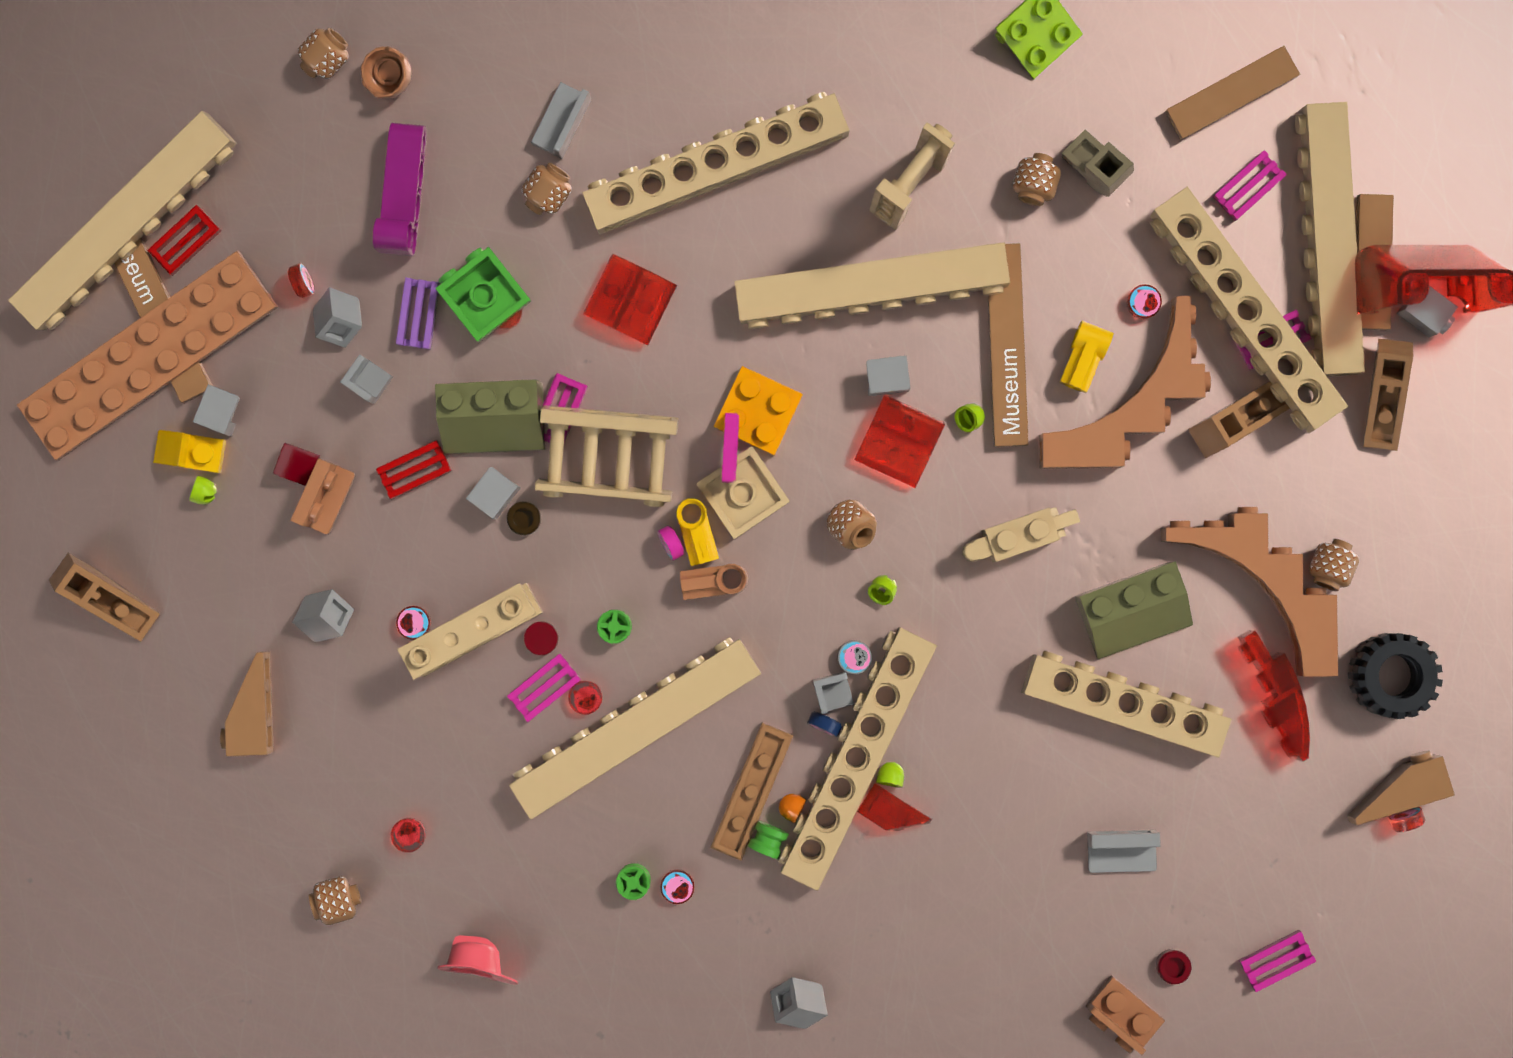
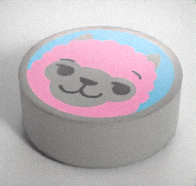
M848 641L841 646L838 652L839 665L850 674L863 673L868 669L872 661L869 647L861 641Z

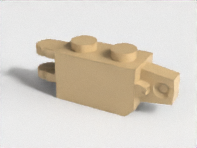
M1049 507L981 530L983 537L965 544L962 555H964L967 561L971 562L991 557L992 562H997L1061 540V537L1066 536L1065 527L1080 522L1077 510L1074 509L1059 514L1057 507L1051 509Z

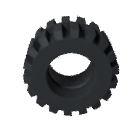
M1401 633L1378 634V637H1370L1365 640L1367 644L1364 646L1359 645L1355 650L1358 653L1357 657L1351 658L1349 665H1353L1352 672H1348V679L1353 681V685L1349 687L1352 693L1357 694V702L1360 705L1366 706V710L1371 713L1394 719L1412 718L1419 715L1418 711L1429 709L1431 706L1428 702L1430 700L1436 701L1439 696L1435 692L1436 686L1442 687L1443 682L1442 679H1438V673L1443 672L1442 665L1436 664L1435 660L1438 659L1435 651H1429L1430 645L1425 641L1417 640L1418 637ZM1398 655L1409 665L1411 678L1407 688L1402 693L1391 696L1380 685L1379 671L1382 664L1389 657Z

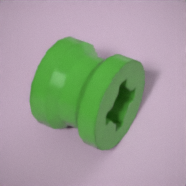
M609 610L603 613L597 623L599 636L605 642L611 644L626 640L632 630V622L629 616L620 610Z
M758 821L755 827L757 833L755 838L750 839L748 847L766 856L779 859L781 854L780 845L783 841L787 840L789 833L771 824Z
M639 863L625 865L620 870L616 879L618 892L629 900L642 898L647 893L651 884L649 871Z

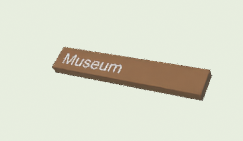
M142 237L135 242L138 247L125 260L119 258L114 262L140 318L170 298ZM198 362L171 381L181 403H186L203 395L207 385H212L201 362Z
M1020 243L1005 244L1010 284L1008 287H1003V293L988 295L994 447L1029 445Z

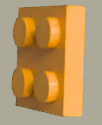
M742 366L714 424V428L724 432L725 413H737L739 415L738 439L775 456L803 394Z

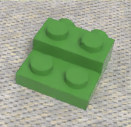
M480 247L469 254L465 259L467 264L458 271L453 268L446 272L438 280L441 284L435 288L478 343L532 302L489 247L484 251Z

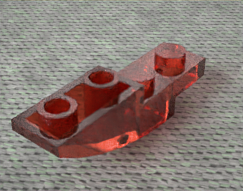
M1248 630L1238 636L1242 644L1238 646V649L1248 664L1253 662L1259 672L1255 677L1264 692L1268 693L1270 691L1272 694L1261 701L1265 708L1261 713L1270 728L1274 729L1276 727L1283 739L1279 743L1285 754L1289 758L1294 756L1296 760L1303 762L1309 758V720L1306 703L1295 671L1285 653L1277 652L1271 656L1257 632Z

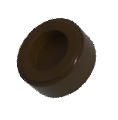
M518 502L509 509L507 524L518 535H530L539 528L541 513L532 503Z

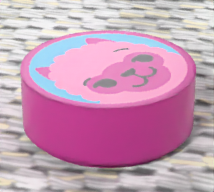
M666 526L657 531L659 539L672 561L684 555L682 544L671 526Z

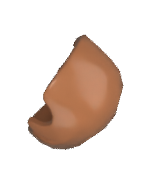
M393 47L375 48L365 56L361 65L362 85L374 97L395 98L407 89L411 81L412 69L404 54Z

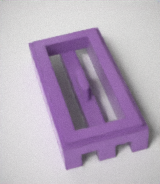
M405 277L396 339L397 345L431 350L439 295L435 288L440 285L439 282ZM413 287H417L411 337L409 340L406 339L412 290ZM425 288L431 289L424 341H418Z

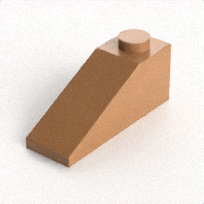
M1378 338L1363 447L1398 451L1414 357L1413 342Z
M1270 381L1188 429L1205 458L1231 446L1290 409L1285 401L1281 403L1273 395L1270 386L1273 384Z
M67 553L49 579L56 593L140 642L160 615L158 611L112 579L70 553Z
M270 651L257 652L226 718L225 728H222L220 731V744L222 749H226V756L267 755L274 752Z
M1429 750L1410 755L1411 761L1399 765L1347 815L1349 822L1360 825L1455 796L1443 756L1431 754Z

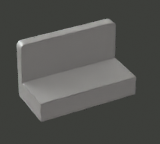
M560 82L531 141L532 145L563 159L592 100L589 91L582 89L580 92Z
M1156 830L1087 831L1088 870L1091 873L1155 871L1157 869L1156 847H1160V833Z

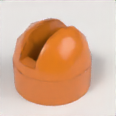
M796 794L784 796L779 803L780 814L785 819L796 823L807 799Z

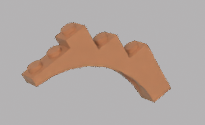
M1176 296L1171 300L1169 328L1162 352L1150 375L1134 395L1114 412L1094 423L1068 431L1042 433L1039 435V469L1124 467L1125 460H1130L1131 452L1130 441L1125 440V434L1164 433L1165 426H1170L1171 421L1170 406H1165V400H1201L1206 397V392H1210L1211 388L1210 372H1205V364H1191V358H1196L1197 342L1196 338H1191V325L1196 323V306L1191 304L1190 296Z
M1237 507V513L1228 514V527H1224V521H1204V527H1191L1190 521H1170V527L1161 528V542L1188 544L1212 551L1238 565L1259 583L1275 603L1287 626L1294 649L1297 676H1338L1337 595L1327 594V588H1306V595H1303V554H1292V547H1272V554H1269L1268 513H1258V507Z

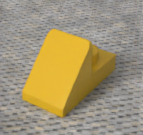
M158 430L153 463L221 473L226 440L182 432Z

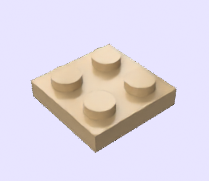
M753 446L737 455L736 482L722 483L721 466L696 483L734 540L790 502Z

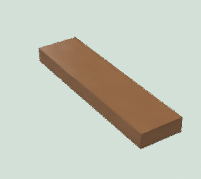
M1285 45L1166 109L1165 113L1179 139L1183 140L1297 78L1301 74Z
M1357 195L1356 242L1362 330L1391 329L1394 195Z
M762 722L710 848L742 861L793 738L792 734Z

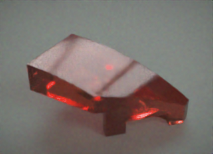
M876 783L857 811L886 831L904 830V828L920 824H929L932 821V818Z

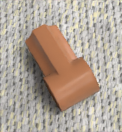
M738 564L680 571L684 600L740 593L746 588L749 578L747 571ZM731 569L737 570L742 577L740 585L735 589L728 588L723 581L725 573Z

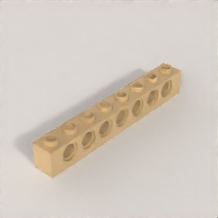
M825 92L815 94L807 99V104L795 108L794 104L787 105L775 112L777 116L764 120L763 117H757L746 122L744 129L734 133L731 129L721 131L713 136L714 141L701 145L700 141L688 144L681 149L683 153L670 157L669 154H663L650 161L651 165L639 170L637 166L630 167L619 173L620 178L607 182L604 178L590 183L587 186L589 190L582 193L599 235L848 137L850 130L835 93L828 96ZM804 117H813L817 120L819 126L816 130L808 132L803 130L799 123ZM774 129H781L787 134V139L781 144H774L769 140L768 135ZM741 142H752L756 147V151L751 156L740 155L737 147ZM714 153L720 154L725 159L724 164L718 169L708 167L705 161L709 155ZM680 166H688L693 170V175L687 181H679L674 176L676 169ZM650 178L660 180L662 183L661 189L654 194L645 192L643 185L646 180ZM620 190L628 192L630 194L629 202L624 206L613 204L612 196L615 192Z
M1188 186L1154 209L1150 215L1153 220L1150 222L1153 230L1161 239L1165 237L1173 247L1170 249V252L1174 259L1181 266L1185 264L1192 273L1190 279L1195 288L1200 293L1206 292L1212 301L1210 307L1214 314L1221 321L1225 319L1233 329L1230 331V334L1236 344L1241 348L1245 346L1252 356L1250 358L1252 366L1260 375L1265 374L1273 384L1270 386L1273 395L1279 402L1285 401L1292 410L1290 417L1300 430L1305 429L1309 434L1346 409L1348 405ZM1181 223L1189 224L1194 230V236L1190 238L1182 237L1177 230V226ZM1198 251H1209L1214 259L1213 264H1202L1197 257ZM1226 277L1230 279L1233 283V292L1226 293L1221 291L1217 284L1218 278ZM1238 305H1248L1253 311V318L1251 320L1242 319L1238 315ZM1259 332H1267L1272 336V347L1266 348L1259 344L1257 338ZM1279 359H1286L1293 365L1292 375H1284L1279 371ZM1305 386L1312 391L1313 400L1311 403H1305L1300 400L1298 396L1299 387Z
M898 627L896 633L890 630L882 646V649L887 652L881 663L875 661L867 677L872 683L867 693L862 691L859 693L852 710L856 711L857 714L852 724L845 722L837 740L842 742L837 755L832 752L830 753L822 770L827 775L822 785L818 783L814 785L808 801L813 804L807 816L801 813L794 826L793 832L798 835L792 846L785 845L778 862L783 864L781 867L782 874L816 891L819 890L937 645L901 627ZM899 655L905 656L909 661V669L902 675L894 674L891 670V661ZM883 686L891 687L895 693L894 700L888 705H881L876 700V692ZM867 717H875L879 720L880 728L874 735H866L861 731V723ZM854 747L861 748L865 752L864 761L857 766L850 765L846 761L847 752ZM838 778L847 779L850 782L849 792L843 796L835 795L831 791V785L834 780ZM822 809H830L836 815L835 821L829 826H821L816 821V815ZM809 839L816 840L821 845L819 853L813 857H808L801 851L802 844Z

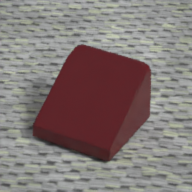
M284 443L273 475L306 486L320 455Z

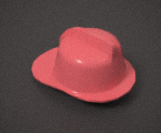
M456 936L453 940L447 964L437 967V969L442 971L474 974L508 984L517 985L519 983L512 978L501 975L499 951L488 939L477 936Z

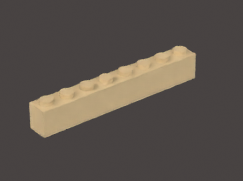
M1347 102L1306 104L1295 117V130L1297 135L1301 134L1302 148H1298L1297 162L1299 168H1303L1304 181L1300 182L1299 194L1301 201H1305L1306 215L1302 216L1303 235L1308 237V248L1304 250V265L1306 269H1310V282L1306 284V298L1308 302H1312L1313 315L1308 318V330L1310 336H1314L1315 349H1312L1310 354L1327 377L1358 375L1365 372L1348 104Z
M201 111L8 301L36 330L55 329L64 321L66 316L63 313L71 305L74 307L80 305L89 296L90 293L87 290L96 281L101 283L112 274L114 270L111 266L119 258L122 260L128 258L137 249L138 246L135 242L144 234L147 237L153 234L162 224L159 219L168 211L173 213L180 208L186 200L183 196L192 187L195 190L201 187L209 179L210 175L208 172L216 164L221 166L234 154L232 148L237 143L208 113Z
M1005 242L737 280L734 282L741 324H748V329L767 327L770 320L781 319L782 324L801 322V316L815 314V319H827L835 317V311L848 309L849 315L869 312L868 306L882 305V310L901 308L903 301L915 300L916 305L935 303L938 296L949 295L950 300L969 298V292L983 290L984 296L1003 293V287L1009 286L1010 278Z
M731 637L727 638L713 647L716 654L705 660L701 655L686 664L685 667L688 672L678 678L673 673L656 683L659 688L658 691L650 696H647L645 691L628 701L631 708L620 715L615 709L599 719L601 727L591 733L588 728L583 729L570 738L573 742L571 746L562 751L558 745L541 756L544 760V763L533 769L528 764L514 773L513 776L516 780L509 786L530 820L759 676L761 671L742 641L738 639L733 642Z

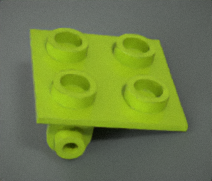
M1025 0L995 27L997 33H995L997 40L1009 46L1032 79H1035L1083 35L1059 0Z

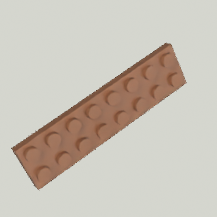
M236 251L22 400L17 406L55 460H60L171 383L172 380L277 309L278 306L242 254Z

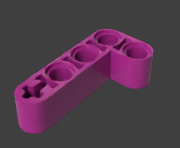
M401 123L390 124L380 218L375 219L373 228V247L379 253L414 256L426 150V126Z

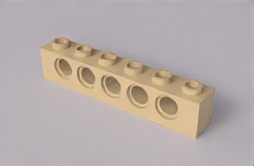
M1045 650L1042 657L1033 654L1021 693L1218 758L1220 757L1232 720L1222 716L1224 709L1207 703L1204 704L1203 709L1190 705L1191 698L1172 692L1170 699L1158 695L1160 688L1142 682L1136 688L1126 684L1127 677L1109 671L1106 677L1093 674L1094 666L1076 661L1074 667L1061 663L1063 656ZM1060 672L1068 673L1071 679L1069 687L1063 691L1057 690L1054 686V678ZM1098 682L1103 689L1102 696L1097 701H1090L1086 695L1087 687L1091 683ZM1131 693L1135 699L1134 707L1130 711L1123 712L1119 707V699L1123 694ZM1162 703L1166 707L1167 715L1161 722H1155L1151 717V710L1156 704ZM1190 714H1195L1199 720L1198 728L1194 732L1188 733L1183 726L1184 719Z

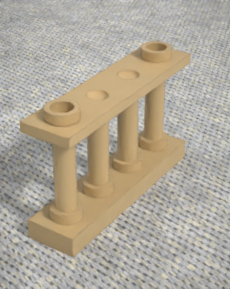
M927 122L922 128L914 151L917 155L898 180L893 179L890 183L884 178L875 189L869 211L896 231L904 221L912 199L909 195L931 166L939 172L944 169L955 145L950 140L953 137L952 134L939 124H935L933 127Z
M544 405L541 408L540 423H548V428L551 429L548 478H539L535 483V490H542L543 495L547 497H563L564 492L644 500V505L664 506V502H671L673 492L671 490H662L666 440L670 439V435L677 434L679 417ZM569 425L582 426V432H585L581 482L561 480L565 430H568ZM602 428L616 429V435H619L615 485L595 484L598 434L602 433ZM636 431L649 432V438H653L648 488L628 487L632 437L636 436Z
M519 583L397 650L414 680L420 676L425 677L542 614L543 611L527 583L523 585Z

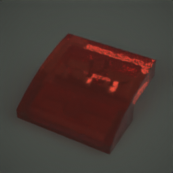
M612 254L583 315L648 346L677 285L645 268Z
M884 394L854 460L916 488L946 422Z

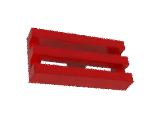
M195 205L147 251L173 276L222 230L198 205ZM199 217L201 221L163 256L159 253L190 223ZM207 226L209 227V229L198 240H196L185 252H183L172 264L168 263L201 231H203Z
M435 440L376 468V471L382 479V484L386 488L389 498L392 500L451 472L452 469L439 441ZM435 450L437 455L388 477L387 472ZM438 462L441 463V468L394 489L393 483Z

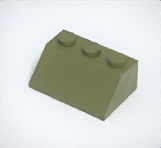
M534 379L435 384L436 419L444 454L545 450L544 423H540L541 408L543 407V382Z
M1176 561L1158 565L1074 596L1097 659L1193 625L1188 594Z

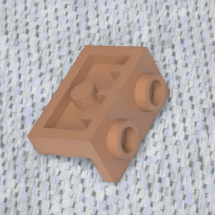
M318 458L290 521L301 526L310 527L321 533L329 534L355 479V473Z
M1112 975L1086 1005V1008L1092 1013L1088 1019L1103 1032L1110 1028L1118 1035L1115 1041L1130 1054L1135 1049L1139 1054L1143 1055L1146 1052L1144 1046L1165 1022L1160 1015Z

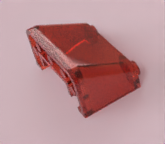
M1372 245L1361 249L1355 258L1357 314L1379 313V310L1421 303L1428 295L1429 280H1446L1447 297H1457L1465 305L1463 313H1482L1513 306V271L1471 245Z

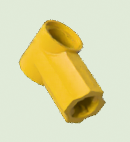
M1082 320L1070 348L1072 352L1059 383L1076 391L1087 393L1100 360L1104 359L1114 333Z
M695 498L682 500L677 506L676 517L690 565L694 566L719 559L704 504ZM696 504L699 506L701 516L698 521L689 523L682 518L681 512L685 505Z

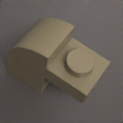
M1086 129L1062 152V158L1086 178L1087 184L1106 197H1109L1134 172V163L1110 142L1105 146L1101 144Z

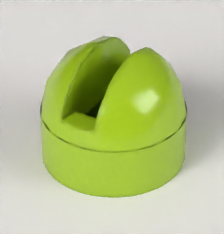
M975 403L961 406L955 412V422L964 432H972L984 423V410Z
M197 476L189 501L202 505L211 503L215 499L216 486L209 479Z
M887 575L876 577L868 588L869 597L881 605L890 604L897 592L896 582L894 579L888 578ZM882 587L886 590L883 592L879 588Z
M895 762L885 763L878 771L876 783L902 788L904 783L902 767Z

